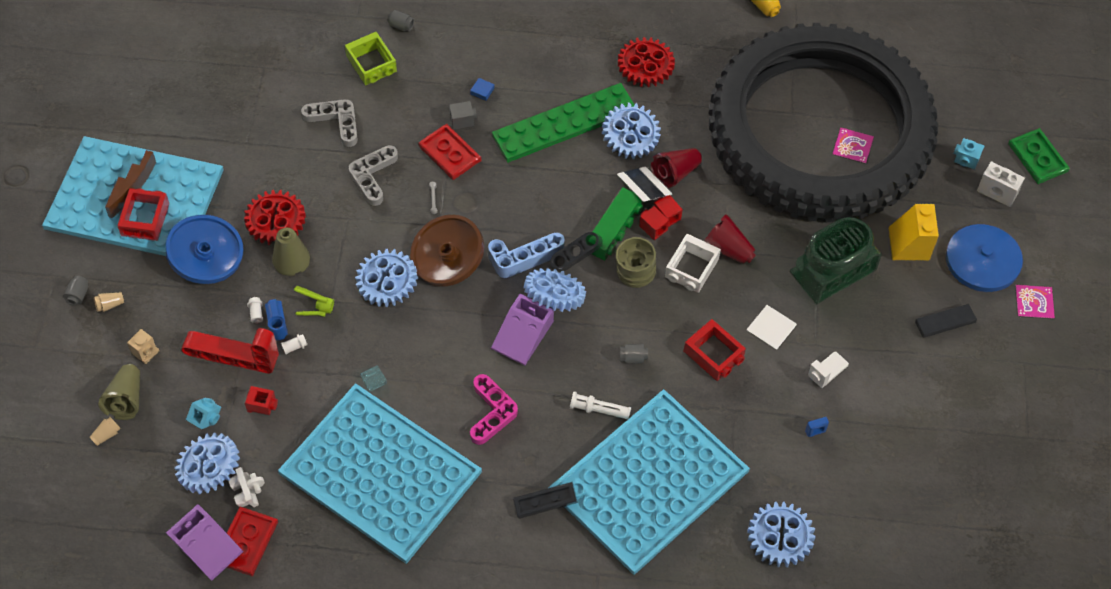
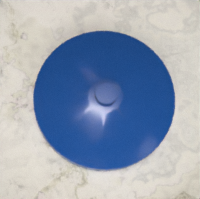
M195 215L181 220L171 229L166 240V258L171 268L182 278L194 283L212 284L223 281L235 273L242 261L243 243L237 230L227 221L211 215Z
M985 224L970 225L960 229L952 236L946 249V262L952 275L963 285L982 292H995L1010 286L1017 279L1023 264L1022 252L1017 242L1005 231Z

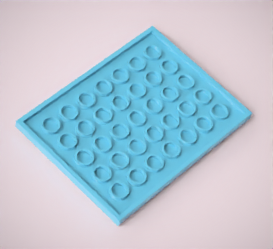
M84 136L42 226L45 230L166 256V240L171 229L187 217L206 214L223 173V166L153 151L156 164L141 189L154 192L161 191L167 194L169 207L159 239L155 241L124 237L120 235L117 226L122 210L113 218H109L105 206L118 177L126 178L132 163L140 165L146 149ZM135 201L129 221L152 224L158 204Z
M355 383L281 466L278 473L407 564L482 473V468Z
M663 389L549 488L573 482L578 503L565 506V508L635 575L743 478L750 468Z

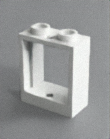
M686 234L666 267L665 277L671 282L685 286L690 291L699 293L718 262L721 249ZM686 251L709 262L699 280L676 269Z

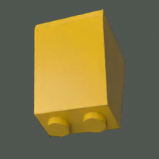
M915 204L889 226L892 260H930L939 237L934 204Z

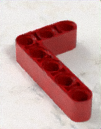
M264 328L257 329L252 344L189 331L181 348L184 354L191 357L268 374L273 372L279 356L274 334Z

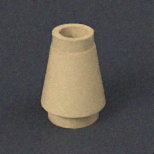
M121 292L103 293L94 297V303L97 312H105L123 304L124 299Z
M109 417L101 422L90 438L98 446L100 443L118 434L117 431L121 428Z

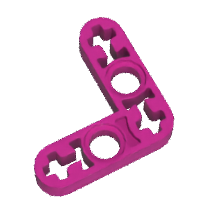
M484 374L474 378V390L494 410L476 423L470 430L471 441L477 445L487 442L514 420L518 414L517 404L489 376ZM479 382H486V388L483 385L479 387ZM497 393L501 396V399L493 401L490 399V396ZM505 408H512V413L509 411L505 413ZM495 418L500 423L497 426H491L488 423L489 420ZM476 432H483V437H476Z

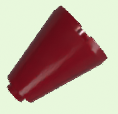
M695 148L658 153L652 157L654 160L651 162V171L669 189L677 185L701 164L702 155Z
M727 214L721 218V222L716 224L704 241L721 249L720 253L742 264H745V262L750 263L756 256L754 253L756 249Z

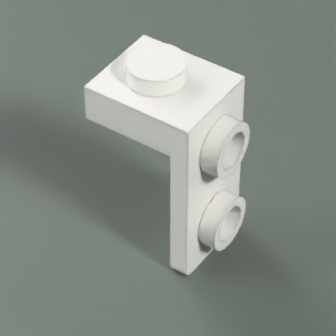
M833 352L822 363L817 360L814 361L810 366L808 376L823 388L847 368L849 363L837 352Z

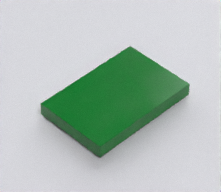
M1040 128L1009 140L1008 145L1037 184L1069 172V166Z

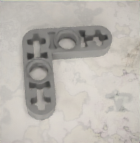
M350 100L311 103L302 107V118L307 122L339 119L342 144L346 147L356 145L358 138L354 106ZM326 108L332 109V112L327 114L324 113L323 110ZM349 120L352 124L345 126L343 122ZM347 132H350L351 139H347Z
M385 146L353 161L349 165L351 178L366 201L372 206L380 205L383 202V192L371 174L397 161L398 151L394 146ZM377 160L378 164L370 165L369 161ZM365 180L371 182V184L368 186L361 185V183ZM372 190H373L374 195H375V196H378L377 198H375L374 196L372 197V195H371V191H372Z

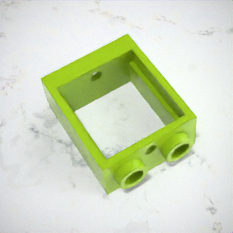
M377 32L345 45L346 57L365 85L374 83L397 72L396 60ZM377 49L386 63L365 72L357 57Z

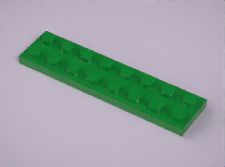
M622 83L493 131L492 137L506 162L509 163L601 127L603 122H605V116H608L609 111H613L615 106L620 109L621 104L627 107L628 103L631 104V107H634L635 104Z

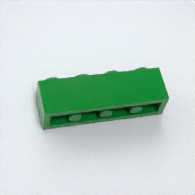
M622 187L592 232L602 237L603 244L592 255L604 261L609 255L612 256L616 249L615 245L618 241H622L625 230L632 226L635 215H639L643 208L642 200L634 192ZM595 236L589 239L590 246L596 243Z

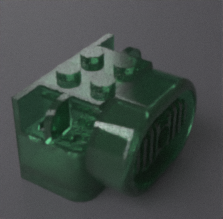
M851 217L841 218L817 231L811 237L809 245L806 246L805 253L797 258L796 266L790 269L789 272L817 305L876 271L882 253L873 244V232L865 222Z

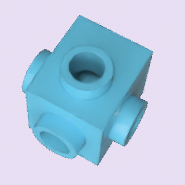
M963 138L961 145L957 144L953 154L956 155L954 162L975 170L984 145Z
M210 398L192 402L186 420L200 429L215 425L220 417L221 406L217 405Z

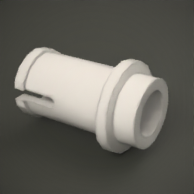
M257 297L250 298L247 303V307L250 308V321L252 323L263 321L261 310L263 302Z
M297 334V337L281 344L285 354H288L301 347L304 349L307 342L303 334L300 336Z

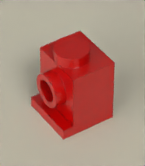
M254 386L250 387L245 401L247 412H257L270 415L271 410L275 411L278 404V399H276L273 390Z

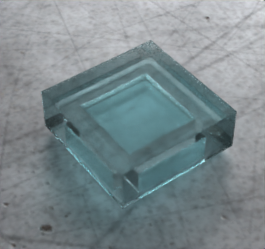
M378 365L360 373V377L369 392L387 384V380Z

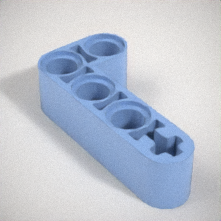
M552 233L511 251L507 249L503 241L495 239L488 245V256L497 274L502 278H509L550 261L556 252L564 248L565 239L560 233Z

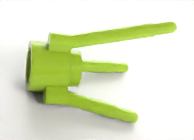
M300 286L294 288V291L316 299V308L319 309V311L296 312V315H319L325 317L326 313L331 314L334 299L321 296Z

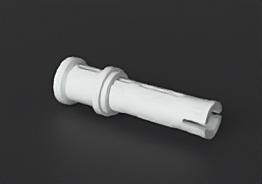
M573 392L570 409L578 408L586 410V413L595 411L626 420L629 419L631 407L595 400V397L591 395L587 397L579 395L577 392Z

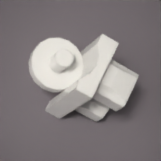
M241 467L236 469L237 474L231 477L229 481L234 491L240 488L243 491L234 496L236 504L239 507L249 504L253 507L258 506L256 494L261 492L260 487L265 483L263 477H256L255 473L250 474L249 477V474L243 472Z

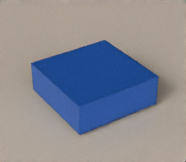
M478 78L470 90V94L487 100L494 90V84Z
M827 417L808 422L805 430L807 436L811 437L826 432L829 424Z

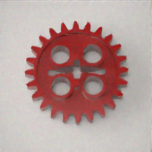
M643 37L642 41L636 38L635 43L630 40L629 45L624 44V49H620V54H618L619 72H622V77H627L628 82L633 80V85L639 82L640 87L643 84L649 87L650 83L656 86L657 82L663 84V79L668 80L669 75L672 76L675 66L673 52H670V47L665 48V43L659 44V39L653 42L652 37L649 41H646L645 37Z
M272 190L270 195L265 191V196L262 197L258 194V200L252 199L253 205H247L248 210H245L246 217H244L246 229L249 231V235L254 236L255 240L260 238L261 243L267 240L268 245H270L272 241L276 240V235L282 228H291L297 235H299L298 230H303L302 224H305L306 217L304 206L301 205L300 199L296 200L295 195L290 197L288 191L284 195L282 190L278 194H275V191Z

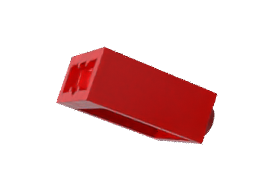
M129 188L117 225L120 235L158 241L169 207L167 194L161 191L154 192L140 188ZM135 201L158 204L152 224L129 221Z
M711 319L685 342L683 352L718 381L722 377H727L735 365L739 366L744 361L746 348ZM713 335L734 352L719 366L699 349Z

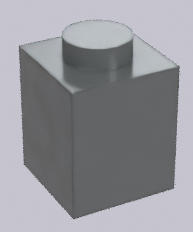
M470 101L449 105L453 130L474 126V119L477 118L476 109L472 108Z

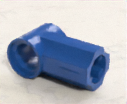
M276 299L269 300L265 304L268 328L274 334L275 340H282L288 334L282 302Z

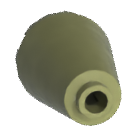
M282 228L278 231L272 255V263L275 269L286 276H294L295 273L300 271L301 273L304 272L310 263L308 249L291 228Z
M133 364L123 365L99 398L98 406L105 415L108 416L110 413L115 415L114 419L129 420L135 417L139 411L140 370Z

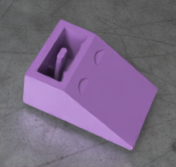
M519 294L511 306L491 349L525 366L554 322V310L551 308L546 309L545 305L539 306V302H533L532 299Z
M198 504L166 532L171 540L211 581L243 553V550Z

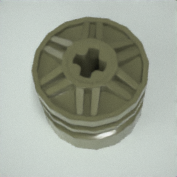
M632 237L624 240L616 250L617 275L620 281L634 288L646 286L653 281L656 275V251L648 240L641 237Z

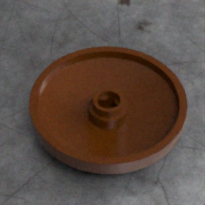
M444 215L431 220L417 233L411 246L410 257L416 266V273L425 282L440 287L451 286L464 281L477 269L484 254V239L478 227L468 218L460 215Z

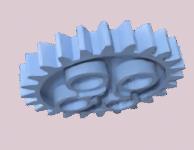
M628 103L627 107L621 104L620 109L615 106L613 111L610 110L608 116H605V122L602 125V128H604L602 134L605 135L603 140L609 141L607 147L613 146L612 152L619 151L618 156L624 153L626 159L628 155H631L632 159H635L636 155L642 158L643 153L648 155L650 151L654 150L661 136L659 134L661 128L657 127L659 121H654L656 115L650 116L651 110L649 109L645 112L644 106L639 109L637 103L634 107H631L630 103ZM626 140L631 141L633 144L627 143Z
M386 249L385 253L382 254L378 250L377 256L371 253V259L364 258L366 264L360 263L361 269L356 270L358 274L355 277L356 286L365 301L369 299L371 304L377 302L378 307L382 303L388 307L389 302H392L393 306H395L396 300L402 303V297L409 298L408 292L413 293L412 286H417L416 266L413 260L409 259L408 255H403L402 251L397 254L395 249L391 253Z
M540 268L539 271L529 272L524 283V292L528 293L527 297L533 298V302L538 301L539 306L546 305V309L552 307L554 311H556V308H559L561 312L564 309L571 311V308L576 310L577 307H581L584 303L586 296L585 287L581 286L582 282H576L577 278H571V274L565 275L564 271L559 273L556 269L551 271L547 268L544 271Z
M207 433L204 439L198 436V442L192 440L191 447L185 446L187 451L180 452L182 459L176 460L179 465L175 467L177 471L175 475L179 483L186 490H190L192 493L197 491L201 494L203 489L206 493H209L210 488L216 491L218 484L224 486V480L230 481L231 479L228 475L236 473L233 468L239 466L236 461L240 457L237 455L239 453V450L236 448L237 446L228 436L225 437L222 433L218 436L216 433H213L210 437Z
M774 502L773 508L769 504H766L765 510L760 507L759 514L754 513V520H750L749 525L751 527H748L747 533L751 534L748 537V541H753L750 548H757L756 556L759 554L763 555L761 561L768 558L769 565L776 561L777 567H780L781 562H784L785 566L788 567L790 561L796 565L798 562L797 558L800 561H804V555L809 556V549L813 548V541L815 540V535H813L815 528L810 527L812 520H805L807 513L801 515V508L795 511L793 510V504L788 508L785 502L782 503L781 507L778 506L777 502ZM781 518H783V519H784V527H783V533H782V535H783L784 537H783V540H782V551H779V549H778V547H779V541H780V532H779V530H780V527H781ZM773 521L776 525L771 526L767 522ZM788 524H794L797 528H790ZM766 540H772L775 544L769 545L766 543ZM786 543H793L796 547L791 548Z

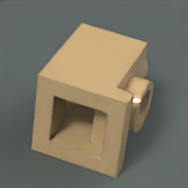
M142 329L127 342L131 353L145 364L159 352L153 338Z

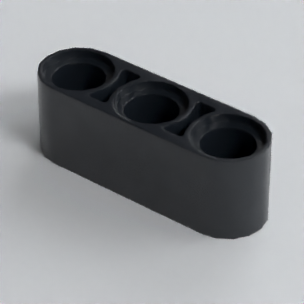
M594 232L583 234L551 257L550 263L552 267L560 271L568 270L597 251L603 244L602 237ZM595 236L596 243L590 246L589 239ZM577 246L580 247V254L578 256H574V248ZM560 257H563L565 262L559 267L557 261Z

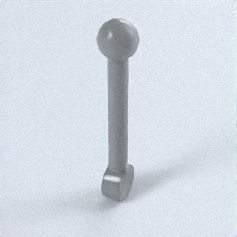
M436 182L429 183L432 196L430 212L432 214H436L438 211L435 203Z

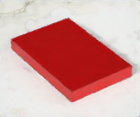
M447 124L418 142V146L452 180H455L481 161V156Z
M240 506L227 534L243 550V553L226 568L253 577L278 524V519Z

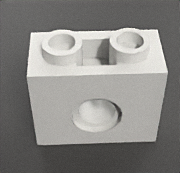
M990 162L982 176L977 191L1011 207L1025 178L1007 168Z

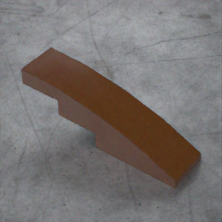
M145 151L140 165L132 163L126 178L118 177L105 206L109 218H113L123 209L129 188L141 189L156 164L153 151Z

